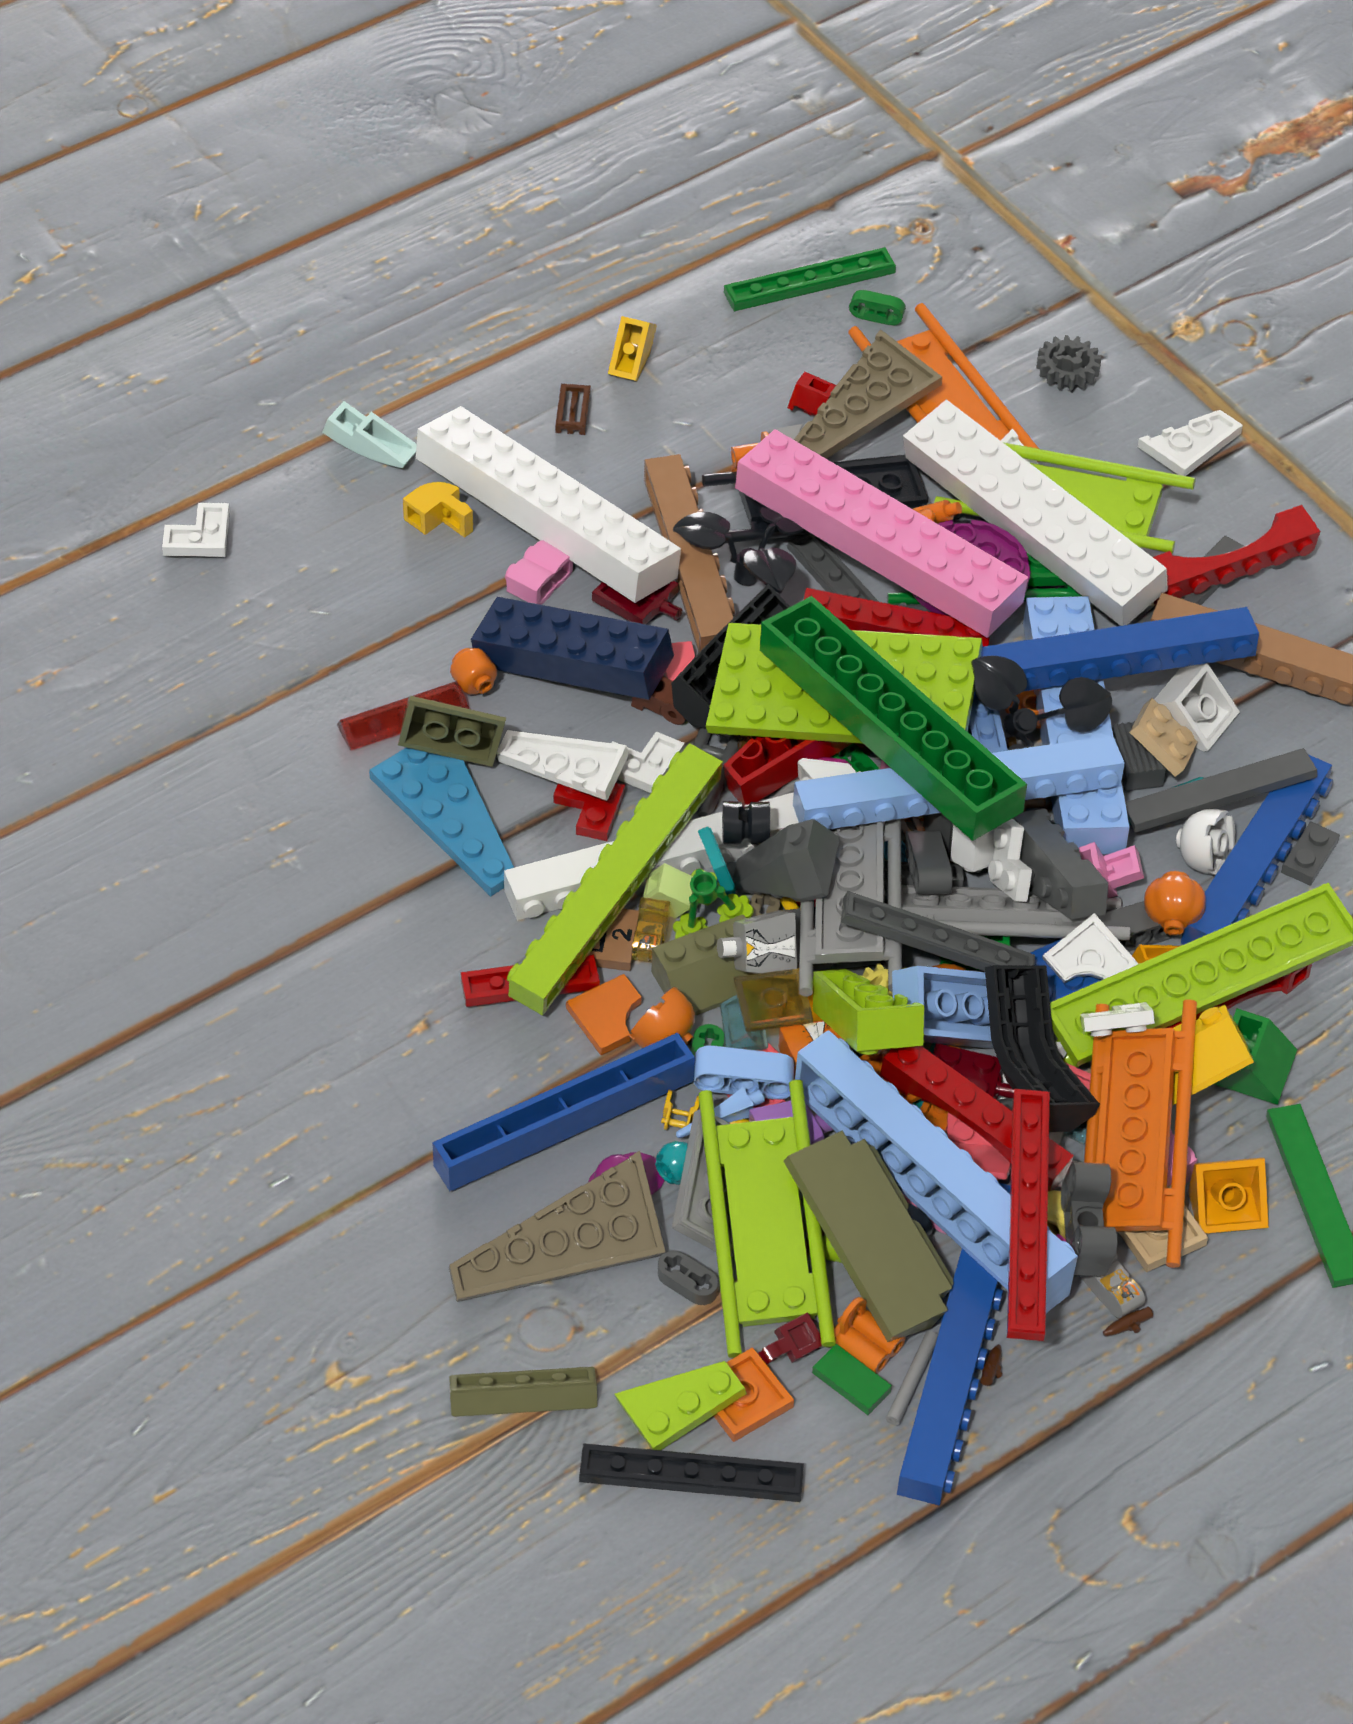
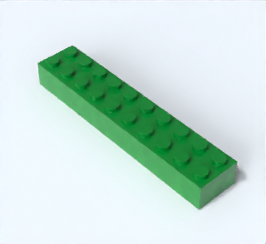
M813 596L761 622L760 651L972 841L1023 813L1027 783Z

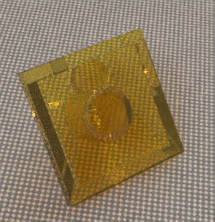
M799 968L734 977V985L745 1032L813 1023L809 999L799 994Z

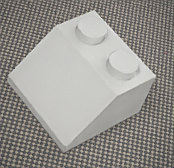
M1208 663L1180 668L1154 699L1158 704L1166 706L1172 717L1181 726L1187 727L1192 732L1194 739L1197 741L1195 748L1203 752L1208 751L1240 712Z

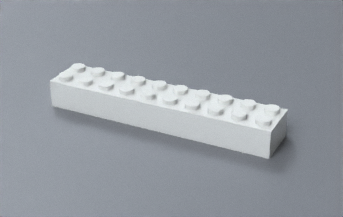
M947 399L903 435L905 456L909 461L987 522L1013 535L1028 554L1079 594L1089 596V601L1120 626L1128 625L1158 599L1161 592L1164 593L1168 590L1167 568Z
M460 406L418 428L417 460L540 541L544 540L570 557V561L634 603L678 578L680 547Z

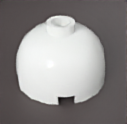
M1204 809L1192 814L1185 822L1183 828L1179 829L1176 837L1177 847L1180 848L1181 855L1186 864L1194 870L1204 874L1216 875L1225 862L1228 850L1234 848L1236 830L1233 817L1226 815L1228 811Z

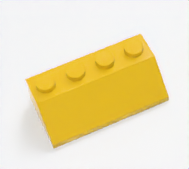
M1226 1005L1219 1008H1209L1196 1020L1191 1096L1254 1063L1246 1041ZM1181 1024L1175 1026L1174 1030L1181 1031ZM1174 1072L1172 1106L1177 1102L1178 1072Z

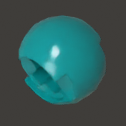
M673 1141L663 1145L656 1155V1169L667 1183L680 1185L688 1146L686 1142Z

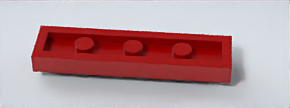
M594 954L586 957L559 995L589 991L600 985ZM514 965L461 972V984L466 1007L515 1001V999L508 996L509 981H507V976Z

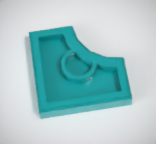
M707 826L698 830L720 886L724 887L727 895L735 894V885L711 828Z

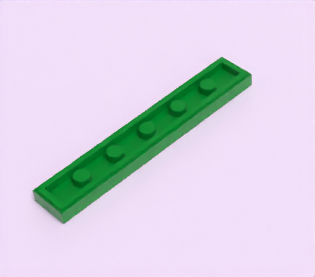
M886 247L727 284L724 285V294L735 312L896 273V265Z
M1301 1104L1267 1109V1121L1332 1288L1352 1285L1353 1235Z

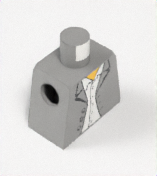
M778 910L735 921L733 924V937L719 938L717 941L718 956L720 958L734 957V966L737 970L797 977L795 912Z

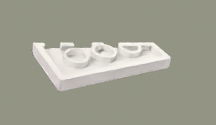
M507 730L496 753L498 761L503 764L606 801L629 755L627 745Z

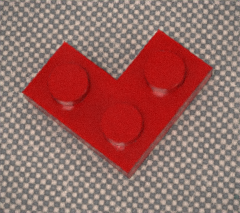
M558 783L553 795V803L582 809L576 824V835L607 841L625 794V785L615 783L606 801Z

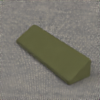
M594 1367L449 1376L451 1414L454 1417L590 1409L597 1407V1383Z

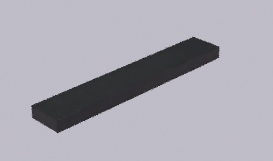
M583 1443L579 1482L801 1502L804 1463Z

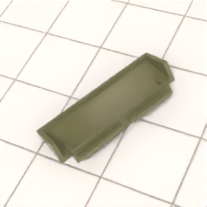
M842 1130L787 1156L783 1162L861 1297L866 1299V1305L887 1342L931 1328L948 1310L941 1298H944L952 1289L954 1282L921 1224L916 1220H912L907 1211L908 1202L876 1148L868 1144L865 1139L851 1145Z

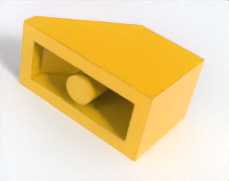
M621 316L608 374L634 381L638 380L650 355L657 324Z

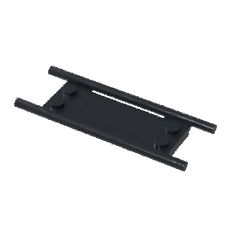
M905 455L832 462L911 509L928 504V497L917 467ZM737 471L702 475V484L704 487L735 484ZM739 491L751 529L731 530L727 534L733 537L734 543L762 540L768 525L771 524L764 521L760 515L763 504ZM960 514L955 515L953 520H958ZM775 528L771 532L769 539L813 534L804 529L797 534L786 535Z

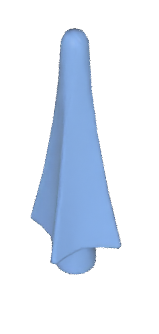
M742 1087L716 1106L714 1112L717 1117L728 1123L749 1118V1110L765 1102V1099L759 1089L747 1094L745 1088ZM692 1123L678 1130L676 1137L683 1138L690 1135Z

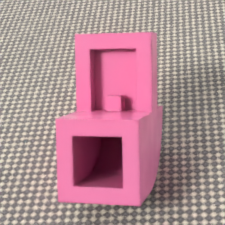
M1095 842L1079 847L1081 859H1088L1108 882L1107 898L1118 896L1117 887L1144 878L1139 852L1135 845L1103 856Z

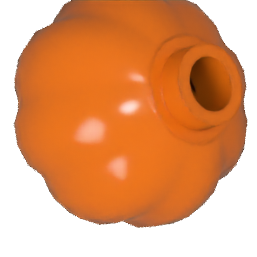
M1170 871L1163 874L1161 878H1157L1150 883L1144 894V905L1148 916L1160 924L1162 929H1164L1163 931L1169 935L1182 934L1188 925L1196 923L1205 913L1206 896L1203 888L1184 872Z

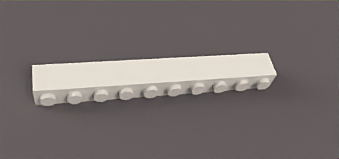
M794 792L759 801L770 802V837L788 825L799 823L793 807ZM722 812L689 820L652 871L664 863L689 875L696 869L712 868L698 830L707 826L711 828L726 864L737 861L738 858L758 845L750 844L748 839H744L742 844H723ZM614 841L504 870V892L516 920L534 918L543 913L563 909L562 905L566 896L571 891H577L581 886L580 882L585 871L589 867L594 868L597 865L602 849L606 844L612 845ZM646 877V879L643 881V883L640 885V887L646 885L647 877Z

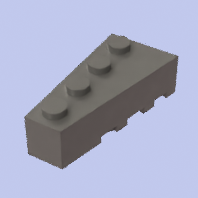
M1046 809L1023 811V813L1012 818L1024 827L1019 860L1032 869L1029 891L1069 919L1090 917L1094 913L1097 916L1106 915L1108 882L1088 859H1081L1080 849L1074 842L1068 843L1063 838L1064 830L1059 824L1052 825L1049 821L1050 813Z

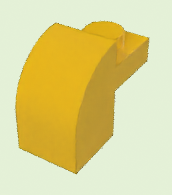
M445 482L427 483L419 486L403 498L404 520L425 535L442 522L464 538L473 532V510L468 504L460 501L459 488L455 485Z

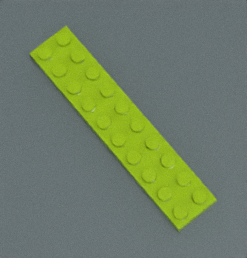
M1323 884L1050 1002L1052 1030L1075 1067L1092 1060L1093 1036H1091V1031L1085 1032L1082 1029L1080 1014L1095 1013L1097 1004H1107L1110 1006L1109 1011H1112V1006L1146 1002L1153 1009L1155 1024L1146 1025L1147 1029L1166 1028L1182 1021L1184 1000H1195L1197 1002L1196 1014L1353 946V918L1330 884ZM1115 1028V1029H1112V1031H1113V1030H1126V1029H1125V1028Z

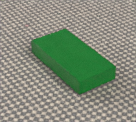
M838 1344L833 1346L813 1366L812 1373L867 1415L892 1390L891 1384Z

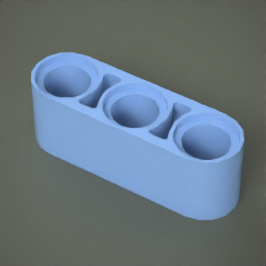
M703 1046L697 1049L695 1053L694 1085L703 1091L710 1090L715 1093L734 1094L742 1087L745 1088L747 1094L759 1089L764 1098L785 1099L790 1097L789 1082L794 1080L795 1064L792 1057L782 1053L721 1046Z

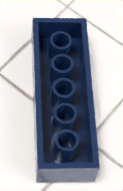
M496 597L471 638L472 647L483 650L499 671L650 700L674 657L669 629L503 597Z

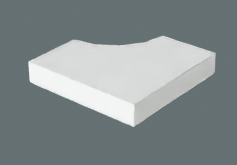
M1095 913L1042 956L1043 960L1063 983L1075 977L1091 976L1103 980L1139 964Z

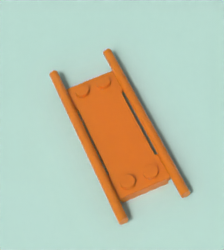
M924 303L918 304L915 307V312L930 330L898 340L897 342L942 376V385L906 408L914 420L919 423L947 399L1000 441L1013 428L1024 446L1039 449ZM857 326L852 327L848 331V334L862 352L868 345H872ZM949 354L1001 420L997 421L946 355Z
M1190 999L1183 1001L1181 1031H1175L1174 1028L1146 1029L1140 1032L1113 1030L1111 1035L1093 1036L1089 1092L1100 1105L1095 1115L1087 1120L1084 1162L1106 1163L1110 1165L1111 1186L1102 1209L1104 1226L1115 1227L1116 1232L1168 1230L1166 1266L1177 1268L1181 1265L1197 1002ZM1097 1004L1095 1012L1109 1011L1110 1006L1107 1004ZM1174 1072H1178L1171 1188H1167Z

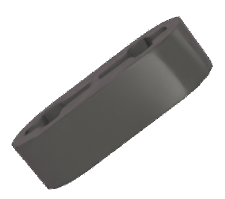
M671 1250L660 1256L658 1260V1278L664 1285L697 1305H707L718 1296L719 1280L713 1271L680 1251ZM676 1265L680 1266V1271L676 1269L671 1272L667 1271V1266L670 1268ZM705 1283L709 1284L708 1289L704 1287L700 1291L696 1289V1284L698 1286H703Z

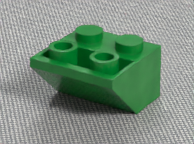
M1237 1008L1233 1019L1246 1041L1254 1063L1214 1084L1278 1105L1298 1049L1269 1018Z

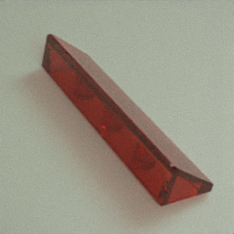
M458 681L413 695L469 709ZM409 697L341 719L337 726L350 751L399 735Z

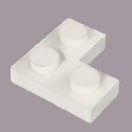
M198 503L196 525H165L162 545L163 556L225 557L230 514L229 503Z
M656 731L641 753L627 747L629 755L617 780L651 793L656 778L660 774L665 775L667 773L671 759L676 752H683L685 743Z
M1010 819L998 826L994 831L993 843L995 849L993 860L989 863L988 874L990 881L1014 901L1027 902L1032 869L1019 860L1024 827L1014 819Z
M1146 1002L1112 1006V1011L1080 1014L1082 1029L1085 1032L1091 1031V1036L1094 1037L1111 1035L1112 1029L1125 1028L1126 1032L1145 1031L1147 1029L1146 1025L1155 1024L1153 1009Z

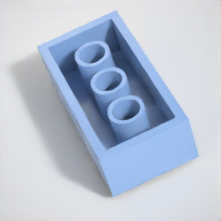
M913 966L892 971L893 998L894 995L901 994L908 998L907 1004L918 1002L924 1005V1042L993 1048L985 972L927 966Z

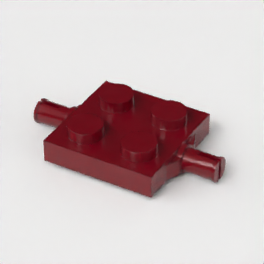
M674 580L636 603L604 582H601L592 591L593 602L630 622L647 624L659 613H664L674 620H678L682 614V608L669 602L679 592V583Z
M935 1044L933 1055L995 1099L998 1096L1013 1099L1014 1090L1007 1083L1001 1082V1066L996 1056Z

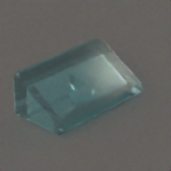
M745 989L720 1004L726 1047L756 1051L768 1048L762 1003L752 992Z

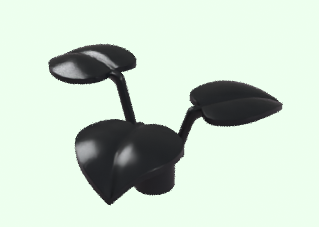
M762 505L760 515L764 521L771 524L768 525L758 550L745 548L737 554L733 537L727 534L730 530L729 521L711 512H697L685 516L674 525L673 532L680 534L690 544L707 550L720 548L725 544L726 540L731 553L730 561L736 563L734 580L737 583L750 586L760 580L765 585L769 584L776 592L781 594L787 582L795 573L796 560L791 554L779 548H770L765 551V546L771 532L775 528L786 535L797 534L804 529L794 521Z
M983 656L971 661L975 692L979 701L985 707L996 711L1004 710L1013 701L1012 707L1009 708L1010 713L1005 717L1004 727L1010 735L1015 736L1017 740L1023 741L1028 747L1022 744H1014L1008 750L1034 747V743L1025 734L1035 730L1037 721L1065 714V722L1070 730L1086 732L1098 727L1107 718L1111 710V693L1092 679L1078 677L1066 682L1060 691L1059 700L1063 708L1035 715L1028 708L1018 709L1020 700L1016 695L1026 689L1027 679L1023 669L1016 662L1001 656Z

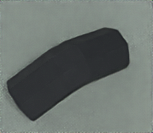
M768 584L729 623L761 625V622L786 610L790 606ZM728 624L671 683L674 708L693 726L706 728Z
M993 965L985 967L991 1042L1007 1083L1013 1090L1025 1089L1050 1092L1049 1133L1071 1132L1093 1117L1100 1103L1061 1059L1052 1030L1047 966Z

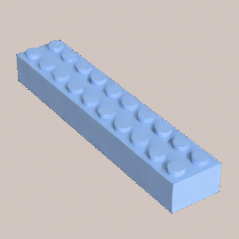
M1089 596L1026 598L1023 621L1025 640L1094 630ZM1103 679L1094 680L1105 689ZM1064 685L1034 690L1036 694V709L1039 711V714L1063 708L1059 700V694ZM1065 714L1039 721L1042 745L1113 735L1110 714L1098 727L1086 732L1070 730L1065 722ZM1122 782L1121 786L1051 796L1055 824H1059L1064 830L1063 838L1068 843L1074 842L1079 848L1095 842L1102 854H1111L1126 848L1129 821Z
M828 1030L798 1051L795 1080L803 1081L805 1104L834 1131L838 1133L843 1130L851 1145L865 1139L868 1144L874 1146L901 1192L1008 1290L1010 1194L999 1185L997 1179L991 1173L985 1172L980 1168L966 1150L959 1149L948 1138L943 1129L935 1127L927 1120L916 1105L910 1104L905 1100L892 1083L884 1081L869 1062L861 1060L852 1052L849 1045L843 1039H838ZM1048 1226L1046 1313L1070 1295L1078 1258L1071 1245L1061 1241L1049 1230Z

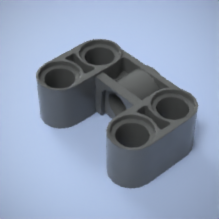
M1072 1162L1062 1183L1061 1207L1064 1214L1066 1242L1071 1245L1075 1254L1078 1255L1074 1275L1106 1276L1116 1255L1115 1227H1105L1102 1209L1111 1186L1110 1165L1106 1163Z

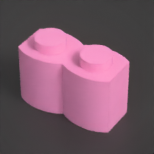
M541 540L526 550L523 559L519 560L516 564H511L505 574L507 592L529 603L542 605L551 596L553 591L560 587L573 572V562L569 560L570 557Z

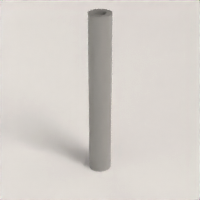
M926 1331L886 1417L888 1423L895 1426L900 1424L933 1353L938 1337L937 1333Z

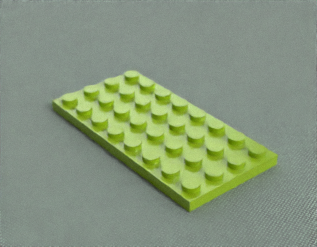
M728 624L706 722L707 733L862 743L760 651L761 625ZM852 630L961 727L968 731L975 691L971 661L981 657L982 638Z

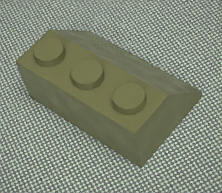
M409 696L398 746L493 767L506 717Z
M742 914L652 947L651 972L663 993L665 994L671 988L676 987L690 1001L696 1016L771 988L772 983L769 974L737 970L734 966V957L720 958L718 956V939L733 937L734 922L746 919L745 916Z

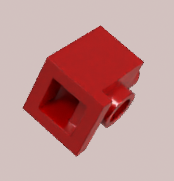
M804 371L796 382L787 408L793 410L797 406L809 415H817L818 408L823 402L826 403L836 385Z

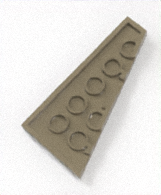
M880 329L872 345H868L865 348L861 359L857 364H853L832 390L828 401L821 404L817 415L812 421L806 423L794 440L827 459L942 385V376Z
M640 1151L615 1167L606 1170L585 1185H581L536 1212L522 1223L511 1227L492 1241L481 1245L451 1263L448 1268L456 1301L459 1302L661 1256L665 1253Z

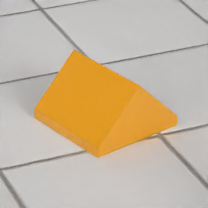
M1265 1158L1194 1164L1188 1194L1194 1218L1205 1234L1269 1228Z

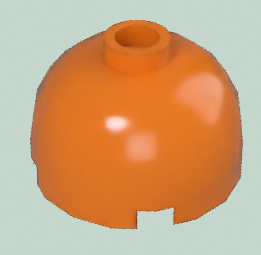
M673 987L661 997L665 1002H660L656 1006L653 1005L631 1030L632 1034L629 1037L639 1047L644 1048L676 1033L681 1036L686 1045L694 1038L690 1034L695 1024L693 1006L682 992Z

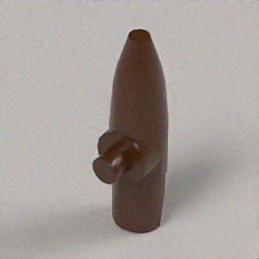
M1147 1306L1141 1310L1131 1312L1111 1323L1102 1333L1104 1336L1117 1335L1125 1331L1138 1333L1141 1330L1139 1325L1153 1318V1311Z
M999 1344L990 1351L985 1361L980 1379L981 1384L985 1386H990L995 1376L1000 1378L1003 1374L1000 1371L1002 1368L1000 1366L1002 1350Z

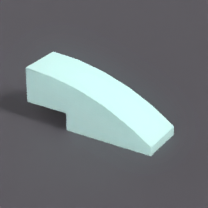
M345 401L327 419L322 433L344 447L371 460L390 466L403 468L416 454L417 444L373 412H370L366 417Z

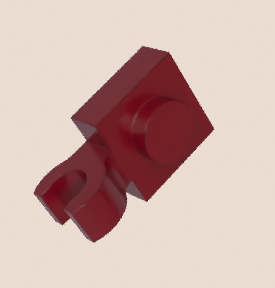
M808 1312L777 1328L774 1333L778 1340L764 1347L762 1351L758 1352V1355L766 1365L785 1354L793 1363L821 1348L820 1333Z

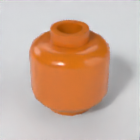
M479 648L460 650L453 657L450 668L452 678L462 691L468 695L488 692L493 687L498 672L488 655Z

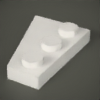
M1217 410L1189 420L1188 425L1174 430L1173 427L1162 430L1161 435L1152 438L1148 435L1141 437L1138 440L1137 447L1176 474L1187 476L1239 436L1243 425L1223 411Z

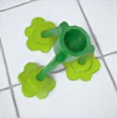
M703 869L694 870L690 881L692 895L689 897L690 910L689 913L681 915L680 921L674 922L675 939L708 927L706 926L705 918H696L699 903L709 906L717 897L724 902V904L717 908V912L720 915L719 922L721 923L742 914L745 918H750L754 913V909L749 904V898L746 895L738 897V895L733 893L727 895L724 887L720 886L717 882L714 872H706Z

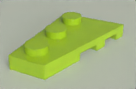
M722 1361L621 1391L614 1395L652 1450H662L747 1393L745 1387L726 1361Z

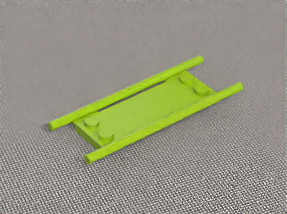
M1003 442L1024 459L1126 477L1125 481L1030 463L1138 547L1162 552L1170 551L1173 554L1175 541L1149 536L1162 497L1163 485L1193 490L1196 478ZM940 496L935 497L934 503L948 500L950 503L960 502L963 514L981 517L961 500Z
M801 1080L789 1082L793 1117L716 1126L712 1091L704 1090L698 1093L729 1358H735L742 1354L739 1324L747 1327L790 1322L807 1312L811 1319L818 1315L822 1347L836 1345L821 1226L803 1196L812 1273H809L799 1190L783 1162L787 1156L811 1145L803 1081ZM721 1166L725 1168L738 1282H734Z

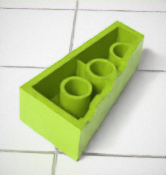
M847 969L813 972V1012L858 1053L873 1055L878 1053L880 1049L924 1046L923 1004L918 1002L907 1004L908 998L901 994H896L893 998L888 995V988L882 985L870 984V980Z

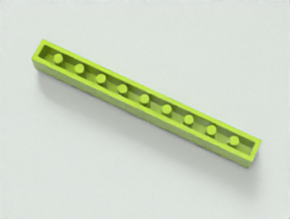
M690 743L682 753L676 752L670 761L667 773L665 775L660 774L656 778L651 794L647 799L642 797L636 805L632 819L630 821L625 820L621 824L613 844H606L602 849L597 865L594 868L589 867L585 871L580 882L581 886L576 892L571 891L566 896L562 905L563 909L558 916L552 915L545 925V933L542 937L531 942L521 964L516 963L507 976V981H509V997L540 1015H544L719 782L723 761Z

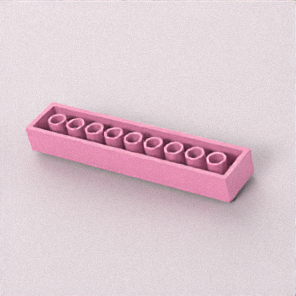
M776 429L738 461L735 483L737 490L778 512L783 517L794 521L803 529L987 638L1024 602L1028 576Z

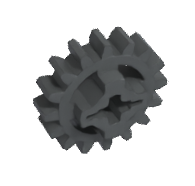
M1065 335L1064 340H1060L1055 336L1053 337V343L1045 341L1043 348H1039L1036 369H1040V377H1047L1048 384L1055 381L1057 382V388L1060 389L1063 385H1068L1069 390H1073L1074 385L1085 388V381L1090 384L1094 383V378L1099 376L1102 358L1098 355V348H1090V341L1081 343L1079 336L1074 340H1070L1068 335Z

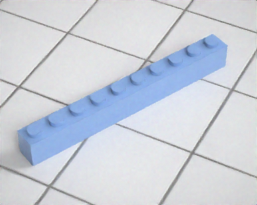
M1113 735L992 753L1027 783L1025 800L1121 786L1125 764ZM891 768L796 781L794 783L793 807L798 821L803 822L815 819L827 829L941 813Z

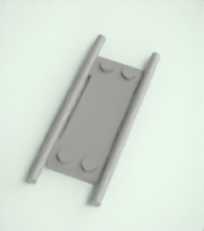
M901 819L829 829L840 839L828 896L816 899L815 929L814 900L801 902L799 994L808 997L813 993V964L888 960V989L892 992V971L902 969V943L841 923L843 897L847 891L884 903V841H888V905L901 909Z
M901 885V909L976 935L1065 938L1089 918L1069 919L1030 891L1027 902L1014 901L999 888L952 887L951 894L917 895L914 885ZM884 890V903L888 904V890ZM1107 898L1106 911L1121 908V898ZM1106 926L1118 940H1130V927Z

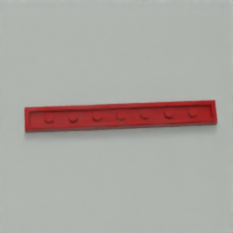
M1014 1089L1007 1307V1338L1044 1341L1050 1102V1092Z

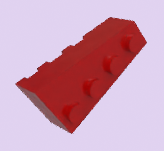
M772 737L751 738L723 765L727 787L744 806L751 802H758L797 778L798 761L802 758L816 760L821 757L830 758L852 743Z

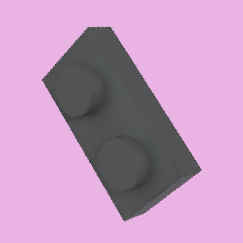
M1310 821L1283 863L1281 873L1311 886L1338 844L1340 834Z

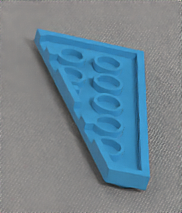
M406 747L369 770L370 779L490 897L504 889V870L514 868L463 760Z

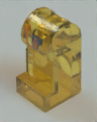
M640 898L639 914L632 945V960L652 963V947L665 943L670 923V901Z

